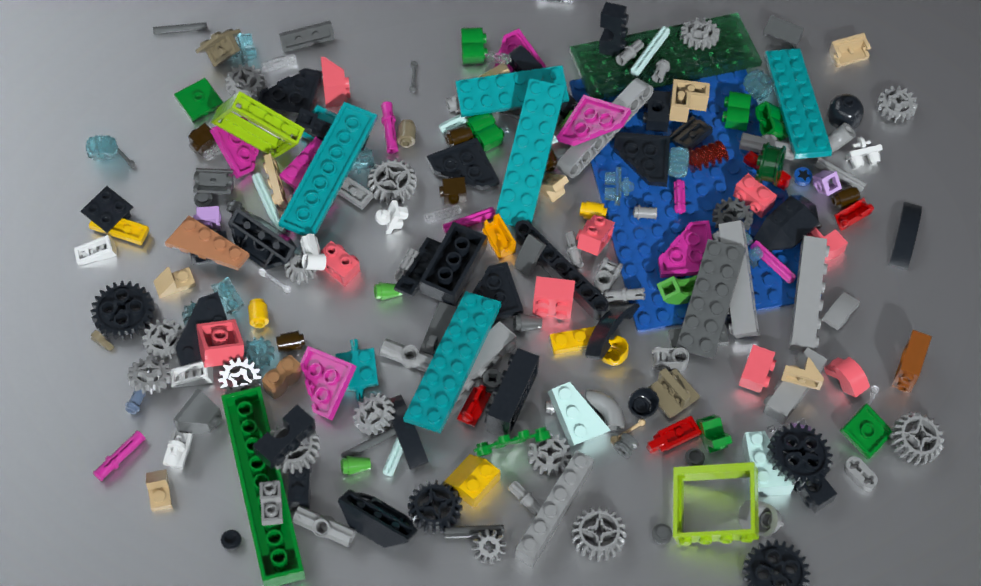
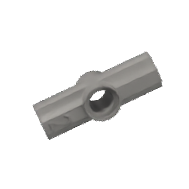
M742 133L739 149L751 150L762 155L763 144L769 142L770 146L782 148L783 145L786 146L785 159L794 160L790 143L778 141L775 136L769 134L760 137Z
M387 338L384 340L380 350L381 356L400 362L405 368H415L426 372L433 358L432 355L419 351L414 345L405 346ZM413 355L414 358L408 359L406 356Z
M301 505L293 516V523L313 531L318 537H326L346 547L350 546L355 537V529L335 521L331 516L321 515ZM321 522L327 524V531L322 529Z

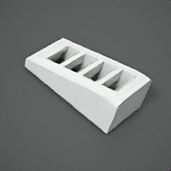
M109 235L74 248L79 266L118 255L115 242ZM82 251H85V253H86V257H84V258H83Z
M202 361L171 369L172 388L204 385L214 382L213 367L204 368ZM178 374H181L182 380H179Z

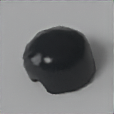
M638 388L628 399V408L631 414L637 418L646 419L651 417L659 408V397L651 388Z

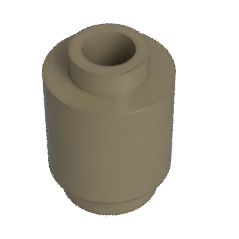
M402 120L398 125L397 143L402 147L413 146L416 139V126L412 120Z

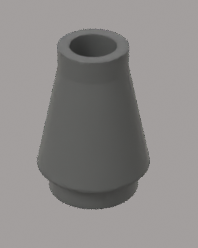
M521 313L514 315V331L520 333L541 329L542 317Z

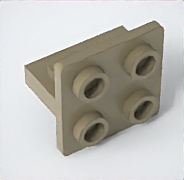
M232 28L223 33L218 31L211 35L210 40L201 42L200 47L195 51L197 54L206 52L213 66H220L240 51L234 37L240 34L241 31L240 29L233 30Z
M666 368L659 372L658 380L648 387L657 393L659 407L669 419H672L700 398V395L677 369H673L670 372Z

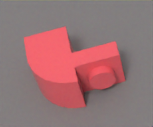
M815 228L807 235L827 239V246H830L829 255L825 257V260H832L845 252L848 244L836 229L823 236Z
M837 357L824 367L827 375L839 380L842 391L855 398L870 387L865 372L850 357H847L845 360Z

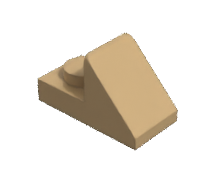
M546 173L540 192L551 202H555L566 193L564 185L569 180L566 175Z
M167 267L153 281L159 299L196 286L189 267L173 273Z
M808 357L804 369H800L795 365H785L781 380L820 390L824 378Z
M167 470L146 473V486L149 492L152 512L172 508Z

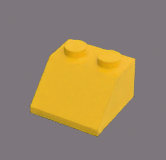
M469 454L445 480L446 487L452 485L453 491L457 490L458 496L472 508H475L500 481L501 471L485 458Z

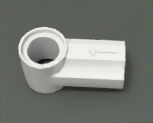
M314 234L302 236L300 243L303 251V269L323 271L326 267V256L320 251L317 237Z

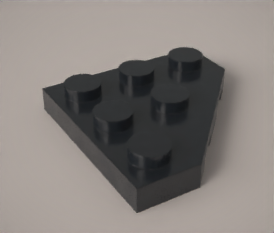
M304 68L298 74L292 77L288 76L276 82L277 85L269 89L267 87L262 89L257 101L279 114L297 117L301 108L311 112L323 76L322 71Z
M617 132L614 138V152L647 185L667 187L670 136Z
M478 138L427 155V162L435 175L444 178L465 177V185L482 191L499 185V178Z
M503 262L488 266L485 275L478 282L472 293L501 302L502 306L495 321L512 317L519 313L523 314L524 310L508 263Z
M218 292L198 298L174 347L180 367L202 359L196 324L228 320Z

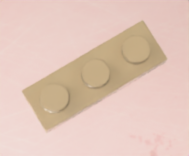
M269 153L264 155L265 163L263 166L265 172L269 174L267 179L268 185L273 189V194H271L272 200L275 205L278 204L283 210L287 208L288 201L282 179L279 176L280 172L277 161Z

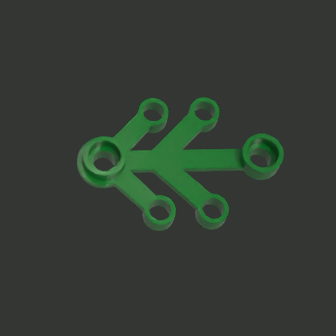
M546 427L535 429V434L530 435L528 429L517 432L518 435L510 439L508 434L498 437V441L492 444H488V442L476 444L477 448L473 449V451L477 454V457L492 454V449L522 443L531 438H535V442H541L551 439V436Z

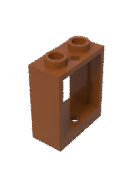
M915 330L912 331L904 347L892 383L893 387L903 392L912 391L919 378L932 336Z

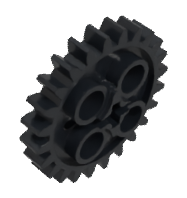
M121 281L120 286H117L113 282V288L107 285L106 292L100 290L101 297L95 296L96 302L92 303L93 309L90 310L91 318L96 329H99L101 334L106 332L107 338L113 334L115 340L119 336L125 340L126 335H129L132 339L133 333L140 335L139 330H145V324L149 325L151 323L149 318H154L153 311H155V307L153 305V298H151L150 292H146L145 287L140 288L139 283L133 286L131 281L127 285H124V282Z
M790 423L788 427L782 426L771 437V442L767 446L770 449L767 455L772 457L768 462L775 463L772 470L778 469L780 471L777 475L778 477L785 475V482L790 478L792 479V485L799 481L800 487L805 482L808 486H811L813 482L817 484L825 478L826 474L831 470L830 466L833 464L830 460L833 454L828 453L831 447L825 446L828 440H821L822 433L816 435L815 428L809 431L808 425L801 428L800 423H798L794 428L792 423Z
M775 539L773 545L767 540L765 546L760 542L758 549L753 547L751 550L752 554L748 553L746 556L748 560H744L743 565L746 568L742 570V573L746 574L743 582H749L747 586H776L775 584L777 583L783 586H808L810 581L806 578L811 573L805 571L809 568V564H803L806 557L798 556L801 550L794 552L793 544L788 548L786 547V541L779 545L777 539ZM773 556L777 562H771L767 557ZM786 567L793 568L795 573H789ZM762 572L766 575L767 578L762 579L757 575V573Z

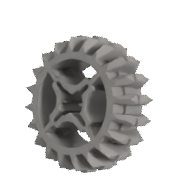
M388 158L387 162L381 160L380 165L375 164L374 169H370V175L367 177V187L374 194V199H380L381 204L386 201L388 206L392 200H397V202L400 201L404 204L405 199L410 200L411 195H414L417 188V176L414 168L411 169L410 164L405 165L404 160L398 162L396 158L394 161Z
M909 412L907 415L903 414L891 427L892 433L889 437L893 441L890 445L896 446L894 452L899 451L900 458L906 457V463L912 461L914 465L919 463L925 465L927 462H932L934 458H937L943 449L941 444L945 439L940 437L943 432L938 431L939 425H934V418L929 420L927 414L921 416L920 412L915 414ZM906 426H912L909 432H905ZM929 445L927 451H922V447Z
M284 423L283 427L276 425L277 431H270V434L275 438H283L289 433V430L284 427ZM316 431L309 438H305L309 446H305L304 443L300 442L301 444L294 452L291 451L286 456L284 462L279 466L276 465L275 469L279 470L282 468L284 474L288 469H290L291 474H294L296 469L302 473V467L309 470V463L315 464L316 459L314 457H319L318 450L321 448Z
M591 506L589 513L583 510L582 516L578 515L576 517L577 522L572 524L574 528L571 530V535L574 536L572 543H577L575 549H582V556L588 553L589 560L593 556H596L597 561H600L601 556L606 561L609 555L614 558L616 551L621 552V546L625 545L626 542L624 538L627 536V532L623 531L626 526L625 524H620L622 518H615L616 512L614 511L610 514L608 507L605 511H601V507L598 506L597 511H594V508ZM596 521L594 526L584 528L588 523ZM603 522L607 523V524L610 525L612 528L606 527V526L603 524ZM598 527H599V532H601L600 541L598 540V535H597ZM610 539H614V541L609 545L602 546V543L604 541H610ZM586 540L593 541L595 546L588 543Z

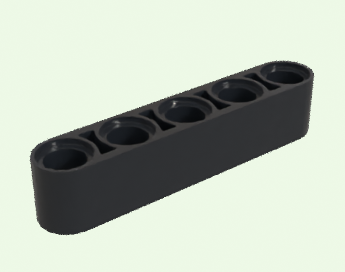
M521 45L505 56L507 63L516 72L544 68ZM569 93V102H563L560 110V115L564 116L563 119L578 104Z

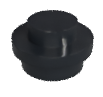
M228 530L222 534L221 544L225 549L235 550L241 545L242 538L238 531Z

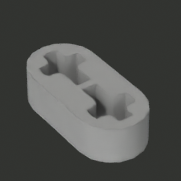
M853 456L847 459L844 465L846 474L863 491H872L878 483L876 474L859 457ZM855 464H856V465L858 466L857 469H856V468H853V469L850 468L851 465H855ZM870 478L872 480L871 483H864L865 479L868 480Z

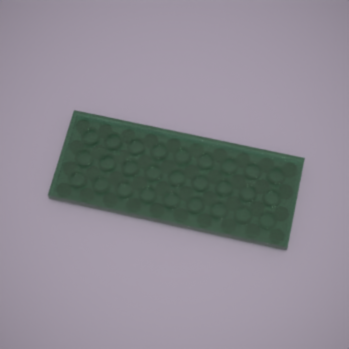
M738 13L705 20L707 22L712 20V24H717V28H719V41H716L715 46L711 45V49L704 47L703 51L701 48L695 50L694 46L688 48V43L683 44L681 27L684 24L666 27L670 29V34L639 76L631 75L630 69L661 28L627 35L625 38L627 46L640 39L644 43V47L636 53L635 58L630 59L623 66L616 62V57L599 53V41L570 46L569 49L587 95L597 99L620 95L636 78L648 83L653 88L673 84L674 79L691 81L762 65V60ZM664 59L670 63V70L666 72L661 83H659V80L655 82L652 80V75L657 68L656 64Z

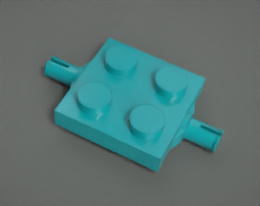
M352 339L350 340L351 351L338 353L335 356L357 366L346 391L356 392V401L360 402L361 397L363 402V390L379 386L374 348L361 350L358 347V339H354V341Z

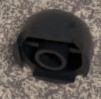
M842 94L836 96L830 102L826 112L829 118L828 121L835 128L840 127L843 123H847L853 129H856L864 116V107L861 101L854 95Z

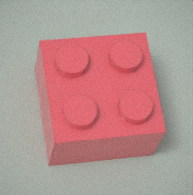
M537 276L532 314L539 317H556L561 320L571 319L575 281Z

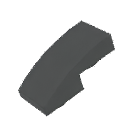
M529 234L520 249L514 267L530 277L540 262L537 259L546 244L532 234Z

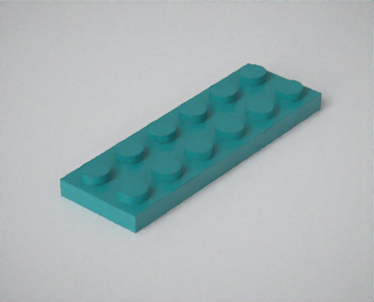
M563 65L455 81L461 117L522 109L529 78L566 86L563 102H569Z

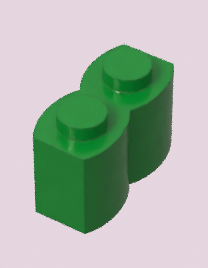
M461 28L463 65L484 64V59H487V48H484V44H487L486 33H483V28Z
M730 91L729 97L725 96L723 107H727V109L723 111L722 122H725L724 128L746 131L751 94Z
M767 101L758 105L755 109V114L760 122L762 136L767 134L773 135L778 141L786 139L788 134L783 123L780 108Z
M489 113L474 115L466 119V126L471 128L473 138H478L484 152L503 144V138L505 137L502 128L497 127L494 116Z

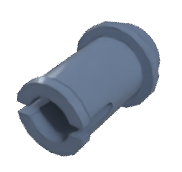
M134 389L129 402L125 404V410L130 414L139 412L146 393L142 394L141 389L137 392Z

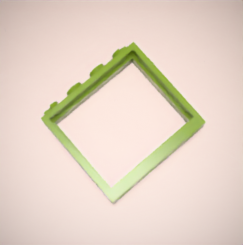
M240 91L217 108L211 121L214 125L266 154L271 153L274 158L298 145L305 128ZM231 111L236 112L237 114L243 116L244 118L250 120L251 122L257 124L258 126L264 128L265 130L271 132L272 134H274V135L280 137V139H278V138H276L275 136H273V135L267 133L266 131L260 129L259 127L253 125L252 123L246 121L245 119L239 117L238 115L232 113ZM270 148L276 149L275 153L270 152Z
M754 462L673 468V538L678 544L688 546L699 542L703 545H709L712 542L718 541L729 544L737 540L749 543L759 539L758 468ZM750 477L751 529L684 533V481Z

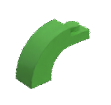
M697 275L687 279H677L672 276L658 283L657 287L663 300L668 304L674 305L689 303Z

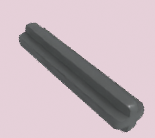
M504 525L453 526L450 529L444 528V537L446 539L480 538L477 533L481 532L485 536V529L489 530V535H491L494 529L497 530L495 536L497 537L500 534L504 536L505 530Z

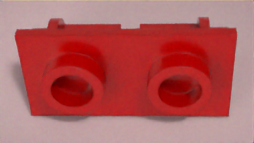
M861 198L836 213L834 216L839 230L843 231L871 214L874 207L872 204H866L865 198Z
M484 385L473 387L457 420L473 427L476 426L492 395L486 392Z

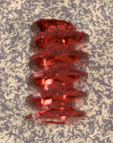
M719 140L687 152V163L692 173H695V167L699 171L702 170V165L706 169L709 168V162L711 166H715V160L718 164H722V158L725 162L729 160L728 152L724 144Z

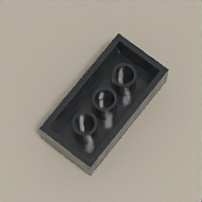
M453 221L419 281L420 293L455 306L487 248L488 236Z
M517 348L515 354L510 355L508 370L503 371L500 378L501 385L495 388L492 396L494 400L492 404L489 403L485 410L486 418L484 423H487L486 431L498 436L511 435L537 377L540 356Z

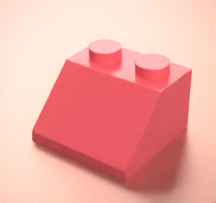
M321 57L326 108L342 106L344 102H347V98H350L349 77H345L344 69L326 57Z
M235 319L196 324L200 355L204 368L221 366L223 363L230 364L229 358L236 361L237 356L240 357L241 361L244 360V343Z

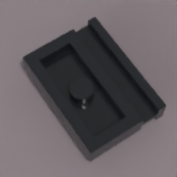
M692 116L687 120V123L681 125L670 135V143H674L676 147L689 153L713 133V128Z

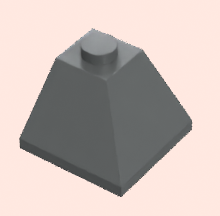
M197 389L173 420L177 431L198 435L211 432L214 427L216 428L222 420L220 408L200 389Z

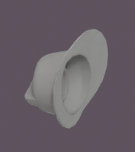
M750 500L742 504L738 512L739 523L743 529H751ZM758 501L759 536L768 537L777 532L781 526H784V523L781 522V514L775 507Z

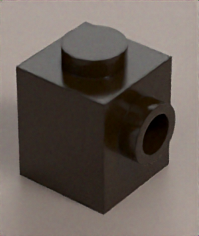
M205 123L199 128L194 129L188 136L189 147L193 152H198L202 157L217 146L210 132L211 128Z
M465 177L442 179V186H439L440 198H444V204L456 205L458 203H466Z

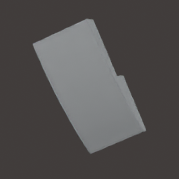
M843 292L826 312L822 321L839 330L847 322L849 316L858 308L860 301Z
M280 480L259 482L262 526L283 524Z

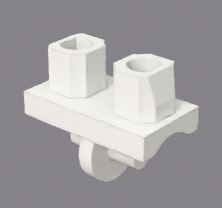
M858 137L856 143L852 144V148H858V150L850 151L849 154L845 155L846 161L850 160L853 169L865 165L863 161L865 156L868 158L869 165L879 163L881 161L879 152L883 150L882 145L866 148V146L871 145L870 140L865 141L863 137Z
M392 200L387 210L381 209L376 212L375 220L379 224L387 226L385 234H391L393 229H401L403 227V219H407L408 210L407 206H398L397 200Z
M176 430L172 431L163 465L183 469L193 434L182 433Z

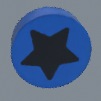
M800 167L795 170L793 180L799 186H807L811 183L813 174L808 168Z

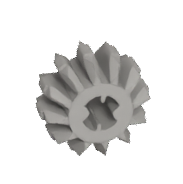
M303 252L298 256L294 253L293 258L284 265L286 277L290 278L292 283L297 280L299 285L301 281L308 283V278L314 279V273L317 272V270L303 269Z
M485 529V536L481 532L477 533L481 538L480 540L472 539L478 546H473L471 549L472 551L479 550L474 555L475 558L483 555L481 558L482 563H485L488 557L489 563L493 564L494 556L498 561L501 560L497 555L498 552L501 554L506 553L500 547L507 544L506 542H499L504 537L502 534L495 538L497 530L494 529L491 535H489V530ZM486 541L494 544V548H491L492 551L490 552L483 548L484 544L487 545Z

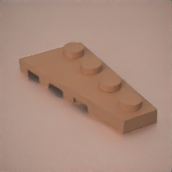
M188 216L165 241L167 247L178 248L181 252L198 255L199 258L205 260L207 258L215 261L217 264L239 270L250 257L247 251L191 216Z

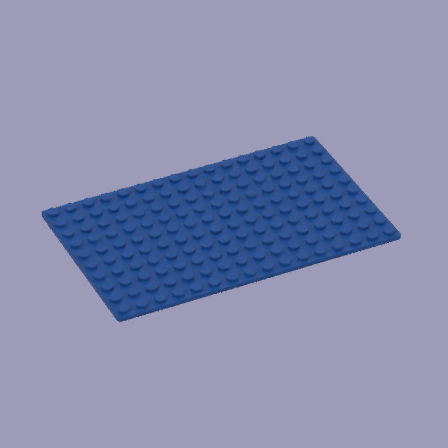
M740 53L670 64V70L666 72L661 83H659V80L658 82L652 80V75L657 67L644 68L639 76L631 75V71L576 79L569 82L572 97L577 103H579L583 95L612 103L636 78L651 85L655 91L672 92L674 79L710 83L706 111L689 109L687 120L694 116L696 120H701L712 126L713 133L689 153L676 147L674 143H670L667 187L647 185L614 152L615 136L590 162L601 203L605 204L604 208H607L606 219L615 222L611 239L618 264H623L621 276L624 287L628 289L645 288V300H629V303H639L640 305L633 315L638 332L683 325L689 303L674 305L668 304L663 300L657 284L670 277L660 278L658 258L670 247V244L686 229L690 222L709 221L711 234L716 233L719 228H715L716 222H712V213L716 204H720L722 199L727 202L728 197L735 201L736 198L733 194L736 184L747 173L754 178L756 177L757 171L743 162L744 156L749 151L739 149L742 133L762 137L760 122L755 114L758 103ZM730 91L751 94L746 131L724 128L725 122H722L723 111L727 109V107H723L725 96L729 97ZM642 106L619 132L670 136L685 122L669 121L667 132L647 131L646 123H643V112H647V108ZM678 179L685 182L686 212L683 214L675 213L674 190L676 189H674V181ZM762 181V184L777 195L774 207L762 218L753 212L752 225L749 230L745 229L757 311L794 305L801 250L800 242L794 248L773 250L771 252L796 275L794 282L788 284L750 249L752 241L765 219L789 197L787 190L784 191L780 187L774 186L773 183ZM634 206L657 207V218H640L639 220L633 218ZM691 275V276H679V277H675V278H677V279H687V278L694 277V276H696V275Z

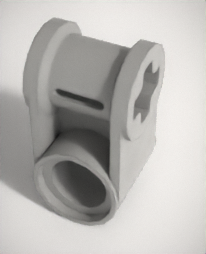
M604 257L594 282V287L601 294H605L606 290L610 291L621 273L623 264H617L609 260L608 257Z
M655 347L651 350L654 356V363L652 364V370L660 372L666 368L668 371L677 369L681 372L688 367L689 352L685 348ZM676 358H682L684 361H678Z

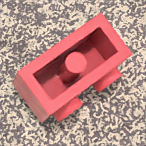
M749 173L736 184L733 194L740 202L744 200L745 206L750 205V210L761 218L774 207L777 197L775 193L755 180Z
M594 214L590 221H586L583 230H579L576 240H578L577 248L598 256L611 239L615 222Z
M330 241L321 250V253H324L326 256L324 271L343 286H346L360 272L359 260L354 255L350 256L340 244L336 245Z
M753 344L738 386L761 394L763 387L767 388L771 378L767 376L769 370H774L777 360L773 359L776 352Z

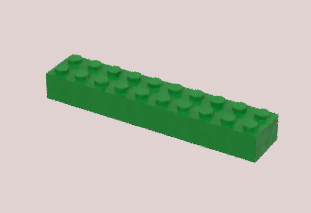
M261 387L222 395V403L263 585L280 586L304 580L306 578L280 469L268 467L254 454L253 445L264 434L271 431ZM280 480L283 524L262 526L259 482Z

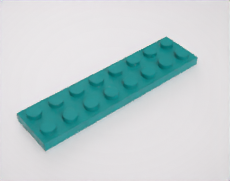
M800 48L765 51V60L794 158L831 156L832 148Z
M529 78L495 215L499 213L505 225L515 227L516 223L521 220H526L531 224L533 222L566 86Z
M347 102L343 103L278 224L280 227L302 236L317 234L378 119L377 114Z
M465 291L403 417L404 422L441 434L502 306L500 301Z

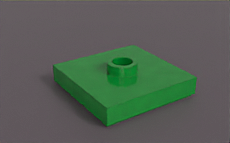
M206 78L174 94L175 99L192 122L214 112L224 103Z
M867 403L839 430L867 460L890 438L889 436L892 433L891 428Z

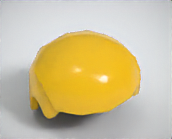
M617 335L614 339L608 340L611 347L602 358L605 364L612 366L622 364L627 359L629 352L627 340Z

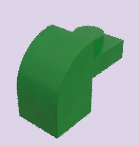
M713 414L696 420L701 430L700 437L709 453L728 448V444L733 443L731 435L724 432L721 417Z

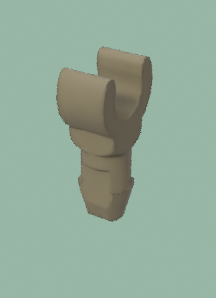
M96 329L90 335L92 336L91 340L102 345L106 350L112 351L115 348Z

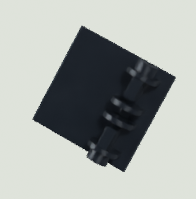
M106 186L80 212L108 233L122 218L129 220L131 218L130 210L134 207Z

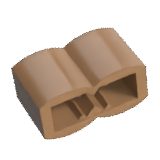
M292 355L281 359L276 368L271 369L264 375L262 379L264 391L273 399L281 397L286 392L288 386L295 384L301 378V364Z

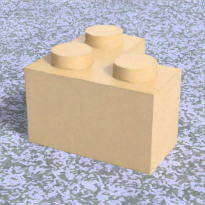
M674 79L669 121L687 123L689 109L706 111L710 83Z

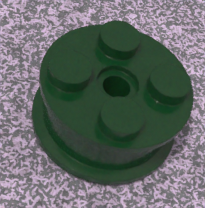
M767 142V144H763L762 155L758 156L757 166H760V168L756 172L755 180L759 183H762V181L774 183V186H777L783 171L786 146L783 145L782 148L770 146V143Z

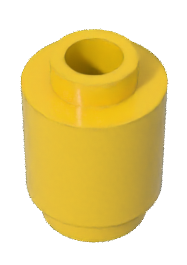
M582 202L579 216L590 220L595 214L606 219L607 208H604L605 204Z
M261 298L252 299L248 305L249 323L255 328H263L269 323L267 304Z

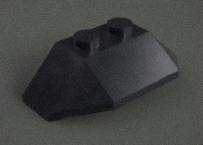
M790 195L765 219L752 242L759 241L770 252L794 248L803 240L804 236H807L819 225L816 205L802 195Z
M239 207L236 208L228 222L235 245L247 251L250 255L249 259L265 270L287 264L297 249L292 239L264 219Z
M349 489L338 500L349 527L383 548L408 543L418 531L407 515L372 495L355 493L354 490Z

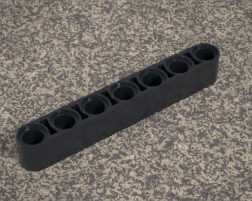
M526 220L518 221L515 225L514 235L516 242L522 247L527 236L532 234L545 243L546 246L537 259L540 261L538 264L552 278L574 280L577 282L574 286L573 299L593 319L600 320L608 311V300L530 222Z

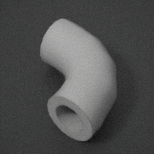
M843 123L827 135L832 153L856 137L855 131L849 124Z
M586 390L585 400L594 411L602 414L605 424L611 430L610 432L623 431L625 429L623 411L616 400L606 393Z

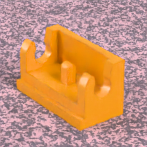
M498 213L494 215L492 222L484 221L482 232L488 236L487 241L500 260L516 253V241Z

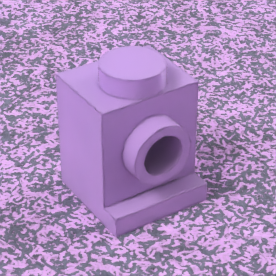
M823 170L812 176L813 185L818 193L829 196L842 189L836 171Z
M219 206L196 207V215H193L195 220L211 230L217 229V231H222Z

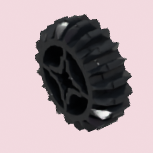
M435 480L432 485L430 481H427L426 486L420 484L419 490L414 489V495L409 496L410 503L407 504V508L410 511H408V515L412 517L411 521L413 524L417 523L418 530L424 527L425 533L431 529L433 535L436 534V530L443 534L445 527L450 529L451 524L456 525L457 519L461 518L460 511L463 510V506L460 503H462V499L457 497L458 491H453L452 485L446 488L445 481L441 485H438V480ZM436 495H441L445 498H438ZM429 496V500L423 503V506H419L420 502ZM432 501L434 502V505H436L438 513L436 512V509H434ZM447 508H451L448 515L441 518V514L447 511ZM425 516H431L434 520L428 519Z

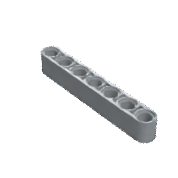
M636 78L612 102L613 104L630 108L632 113L626 123L649 100L653 94V87ZM621 128L576 146H571L558 160L557 169L570 178H575Z

